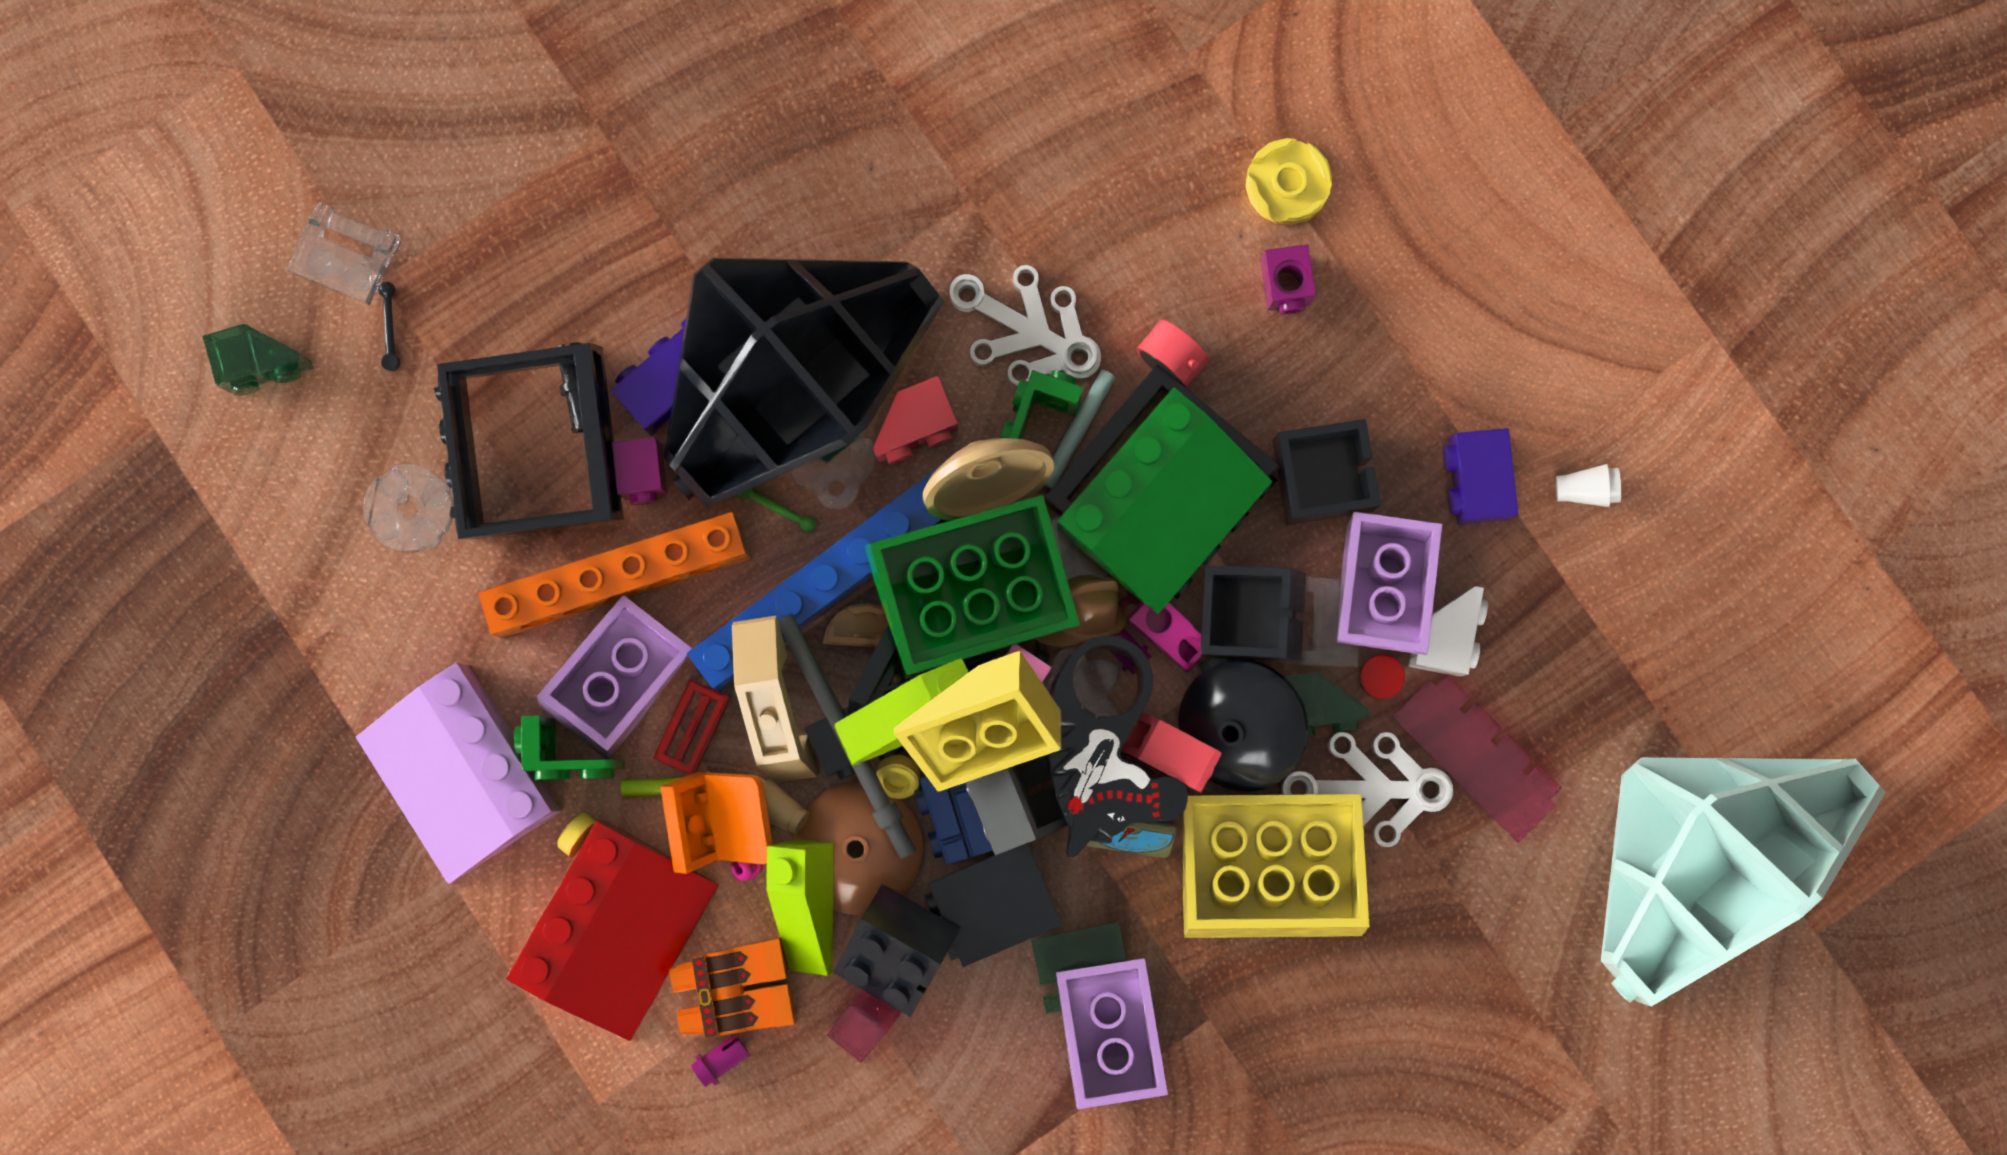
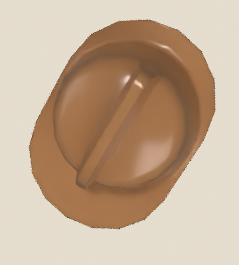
M1092 575L1072 577L1068 584L1080 625L1034 639L1047 646L1064 648L1083 644L1095 637L1112 636L1120 633L1125 628L1127 616L1124 609L1119 605L1117 581L1114 578L1101 579Z

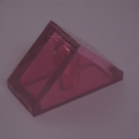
M862 990L827 1036L862 1063L902 1012Z

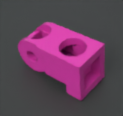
M1140 602L1127 616L1126 623L1140 632L1183 671L1188 673L1203 656L1200 654L1201 634L1170 603L1157 615L1143 602Z

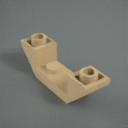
M777 615L733 622L734 687L756 766L776 783L818 777L819 772L808 735H798L781 670L787 658V652Z

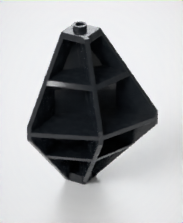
M713 257L693 274L664 452L665 460L678 474L672 480L674 484L689 500L696 495L709 508L847 446L868 428L945 301L921 270L907 261Z

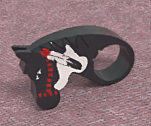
M1100 636L1081 644L1065 660L1053 682L1050 692L1051 697L1061 710V750L1047 754L1046 762L1054 800L1061 817L1069 828L1066 848L1068 857L1077 856L1089 841L1111 843L1112 837L1119 834L1130 824L1174 820L1183 813L1188 802L1187 789L1182 782L1173 777L1150 779L1145 771L1138 766L1124 761L1120 756L1121 748L1145 709L1153 689V673L1145 654L1135 644L1121 637ZM1097 649L1112 650L1124 656L1133 666L1138 681L1137 694L1132 705L1123 714L1095 718L1097 714L1090 712L1086 708L1084 710L1080 708L1081 703L1073 688V673L1077 662L1085 653Z

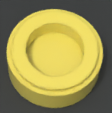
M891 755L880 761L876 775L888 797L904 799L912 796L915 790L918 789L921 772L917 763L911 758L903 755Z
M587 813L577 815L562 831L557 841V847L570 858L576 856L596 820Z

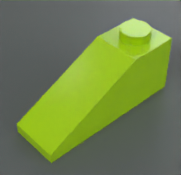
M957 659L923 673L835 723L834 728L852 767L903 746L894 735V727L969 673L963 659Z
M794 838L767 846V894L790 971L824 976L832 975L834 842Z

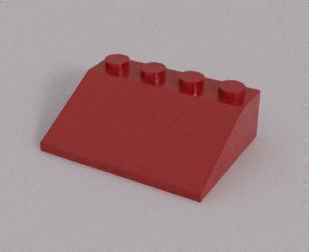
M598 820L594 823L508 973L506 980L557 1008L631 1041L669 975V970L673 968L719 884L696 871L687 874L675 873L670 856L606 820Z

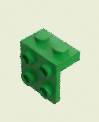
M1032 370L1028 381L1022 379L1019 381L1012 402L1014 405L1012 411L1017 412L1014 423L1005 422L1000 438H1023L1034 403L1075 417L1081 401L1083 387L1075 385L1077 379L1066 373L1052 370L1049 376Z
M521 716V726L515 727L514 747L516 753H521L522 771H535V780H569L570 771H580V779L614 778V770L625 769V760L556 761V720L554 718Z

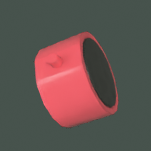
M1159 320L1136 348L1137 354L1152 370L1158 364L1186 388L1190 386L1210 361L1207 353L1196 341L1181 329L1165 320Z

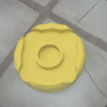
M1283 138L1270 142L1256 153L1247 170L1246 190L1250 203L1262 217L1276 224L1295 225L1310 220L1322 210L1330 195L1333 176L1328 160L1317 147L1308 142L1305 144L1292 138Z

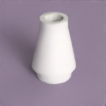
M1604 464L1567 475L1555 476L1557 502L1568 501L1610 507V503L1621 502L1619 468H1608V465Z

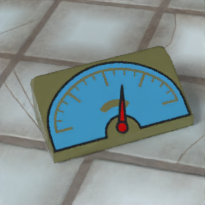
M1159 822L1133 823L1128 825L1119 834L1113 836L1111 843L1089 841L1086 846L1167 858L1172 849L1176 827L1172 824Z

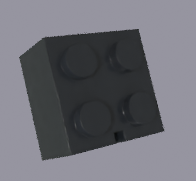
M1366 419L1278 432L1272 440L1275 460L1279 464L1277 472L1286 526L1351 516L1353 512L1371 513L1381 506L1374 467H1367L1359 474L1357 469L1358 466H1364L1372 459Z
M1205 566L1200 654L1216 658L1301 661L1304 622L1295 619V613H1304L1306 573L1284 567Z
M882 884L858 923L833 973L880 999L888 1006L911 1017L943 962L960 928Z

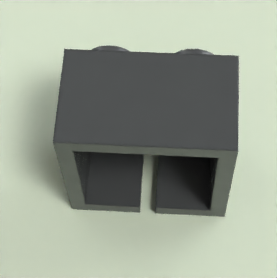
M1046 755L966 782L968 794L975 804L983 824L984 834L990 842L995 855L1039 839L1067 826L1060 815L1052 789L1030 796L1027 789L1049 780Z

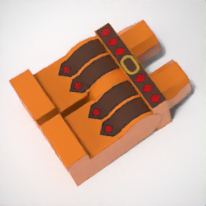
M780 937L695 955L691 958L690 962L683 963L669 970L673 993L692 989L697 990L699 1006L677 1010L680 1034L697 1035L704 1033L706 1039L757 1029L794 1025L797 1021L790 981L746 989L747 985L782 980L789 976Z

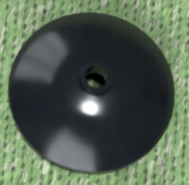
M1229 660L1216 664L1195 678L1186 690L1180 705L1179 730L1222 753L1214 767L1213 774L1209 778V780L1222 787L1236 791H1258L1271 787L1288 776L1295 769L1304 754L1308 739V719L1304 704L1293 685L1282 674L1265 664L1251 660ZM1228 725L1237 728L1239 732L1238 739L1229 736L1227 731Z

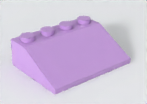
M455 662L418 686L356 736V739L448 884L461 878L561 812L542 780H535V771H522L521 753H516L514 735L469 665Z

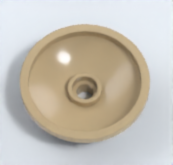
M993 438L972 442L954 453L931 475L923 491V501L926 510L936 518L955 520L1026 500L1039 491L1051 478L1054 471V461L1046 447L1026 439Z

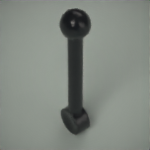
M386 281L378 287V292L383 297L386 354L381 359V365L384 369L393 372L400 367V359L394 352L392 296L395 294V286L391 282Z

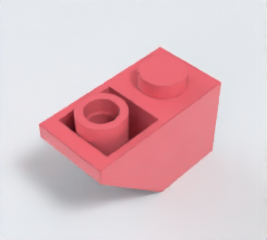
M938 376L897 392L873 447L878 463L887 460L889 465L896 464L913 456L911 450L928 444V447L931 449L953 440L952 433L959 431L958 423Z
M1144 712L1140 715L1121 748L1122 753L1147 768L1166 777H1173L1185 786L1200 793L1207 780L1213 774L1214 767L1222 754L1213 747Z

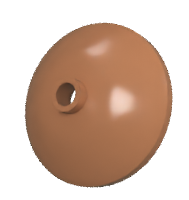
M860 782L837 785L818 795L805 808L810 814L804 827L798 834H793V839L801 838L834 842L833 910L851 915H864L882 884L904 896L917 879L924 856V840L921 826L909 805L903 799L888 797L891 802L896 801L903 815L900 821L916 849L912 854L900 859L885 829H879L871 814L875 810ZM858 840L864 845V853L861 857L855 858L849 854L848 845L851 841Z

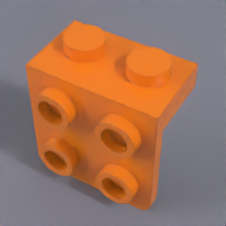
M695 772L660 786L675 873L687 874L717 860L755 864L767 863V846L772 845L773 842L764 783L759 776Z

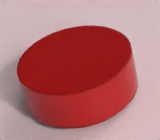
M1377 655L1369 658L1363 663L1359 671L1361 688L1367 695L1376 699H1386L1396 695L1403 687L1405 680L1402 665L1398 660L1389 655Z

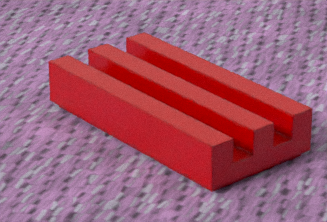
M689 679L653 759L687 775L697 772L731 697L693 679ZM695 692L702 693L703 695L674 757L666 755ZM713 698L717 700L715 708L689 763L685 764L682 761Z

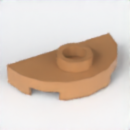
M863 603L849 605L833 615L824 627L820 644L877 647L889 624L883 607Z

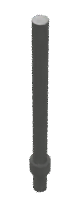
M791 613L778 620L781 632L845 752L834 724L846 718V715ZM867 760L853 766L852 768L875 810L871 814L879 829H885L900 859L915 852L916 849L900 821L903 815L896 801L891 802L870 761Z

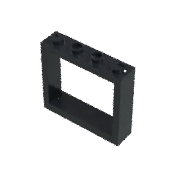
M584 343L437 364L438 387L434 388L438 401L441 402L443 419L439 423V433L443 444L447 446L448 462L445 464L444 473L448 487L452 488L454 506L450 509V518L455 519L458 539H480L624 520L621 497L617 494L612 449L614 436L603 347L592 343ZM575 364L593 509L484 524L466 379Z
M1157 364L1046 494L1044 500L1047 506L1059 516H1062L1072 505V502L1069 501L1071 496L1161 390L1168 394L1173 387L1204 411L1273 481L1259 497L1260 500L1276 483L1277 479L1271 474L1279 464ZM1248 511L1233 527V529L1231 530L1232 533H1234V531L1239 527V525L1244 521V519L1250 514ZM1219 544L1202 564L1206 566L1222 546ZM1190 577L1174 597L1178 599L1194 579Z

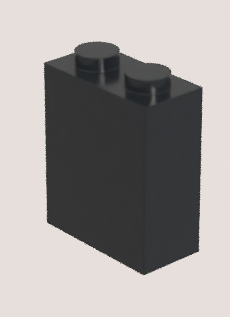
M1028 843L998 855L990 856L931 881L928 884L931 892L924 895L930 912L960 928L947 953L951 961L959 958L962 967L1062 925Z

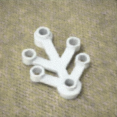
M1022 265L1013 274V285L1021 293L1027 317L984 294L983 284L976 276L970 274L958 276L951 283L949 291L951 302L958 310L971 312L976 309L1017 332V334L991 341L987 339L976 340L970 348V357L975 365L987 367L994 362L995 358L1042 346L1056 355L1031 363L1025 360L1014 361L1008 368V380L1011 385L1017 388L1019 381L1014 379L1012 375L1014 369L1018 367H1023L1029 372V376L1025 381L1029 380L1032 370L1046 375H1050L1052 370L1063 371L1076 379L1088 378L1097 371L1101 362V352L1095 341L1082 336L1075 311L1076 295L1071 288L1067 286L1057 287L1053 290L1050 297L1051 308L1054 312L1060 314L1065 336L1063 338L1049 330L1037 288L1039 281L1038 272L1032 266ZM1029 273L1033 276L1034 281L1029 286H1022L1017 280L1019 275ZM963 289L973 290L975 298L970 302L962 301L959 298V293ZM1067 294L1071 298L1070 305L1067 307L1058 306L1055 302L1056 296ZM980 346H986L991 350V356L986 360H980L975 355L976 349ZM1077 351L1084 352L1088 360L1083 365H1076L1071 360L1072 354Z
M1338 732L1329 738L1327 744L1328 751L1335 758H1343L1365 781L1315 780L1307 772L1296 771L1286 776L1281 783L1282 795H1292L1290 787L1296 780L1305 784V794H1361L1362 798H1365L1362 801L1363 826L1391 798L1408 799L1389 821H1380L1373 827V840L1382 847L1396 845L1400 840L1401 832L1422 811H1440L1450 803L1453 796V785L1448 775L1436 768L1422 769L1400 747L1398 738L1389 732L1377 734L1371 742V749L1377 757L1389 759L1408 781H1390L1356 747V742L1352 735L1346 732ZM1339 737H1344L1349 742V749L1344 754L1338 753L1334 748V742ZM1383 737L1389 738L1393 743V749L1388 754H1383L1378 748V742ZM1428 781L1433 782L1437 787L1436 795L1430 799L1425 797L1422 791L1423 785ZM1385 825L1390 826L1394 832V836L1389 842H1383L1379 837V830Z

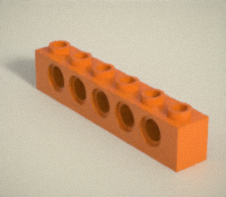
M733 512L481 591L478 594L490 634L499 638H506L615 603L623 595L631 598L750 560L751 556L739 518Z

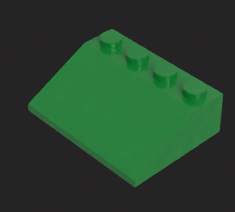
M1173 387L1059 518L1057 530L1155 614L1159 615L1273 481L1204 411Z
M1043 495L873 542L865 546L875 585L906 675L1080 625Z

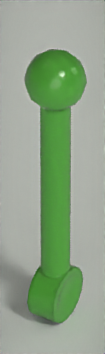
M753 488L737 495L741 499L751 498L799 524L800 529L805 533L812 532L816 527V521L813 517H802L754 491Z

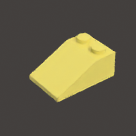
M1020 651L978 665L895 726L894 735L939 792L1061 750V710Z

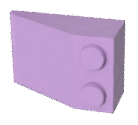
M1353 512L1347 524L1343 553L1338 643L1422 655L1428 654L1442 524Z
M623 595L537 695L539 707L605 759H610L636 728L688 657L687 653L692 648Z
M1145 958L1056 972L1077 1110L1168 1095Z

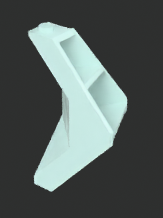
M1640 758L1621 775L1601 962L1616 978L1611 982L1613 987L1629 1003L1635 1000L1652 1007L1802 918L1824 898L1886 792L1856 759Z

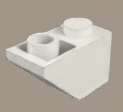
M1472 587L1432 613L1428 654L1411 653L1408 667L1458 677L1469 675V669L1476 668L1480 654V643L1474 642L1477 625L1482 626L1484 624L1488 609V601L1482 599L1484 588Z

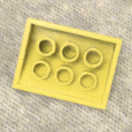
M1361 794L1188 796L1187 806L1183 811L1184 938L1362 936L1370 926Z

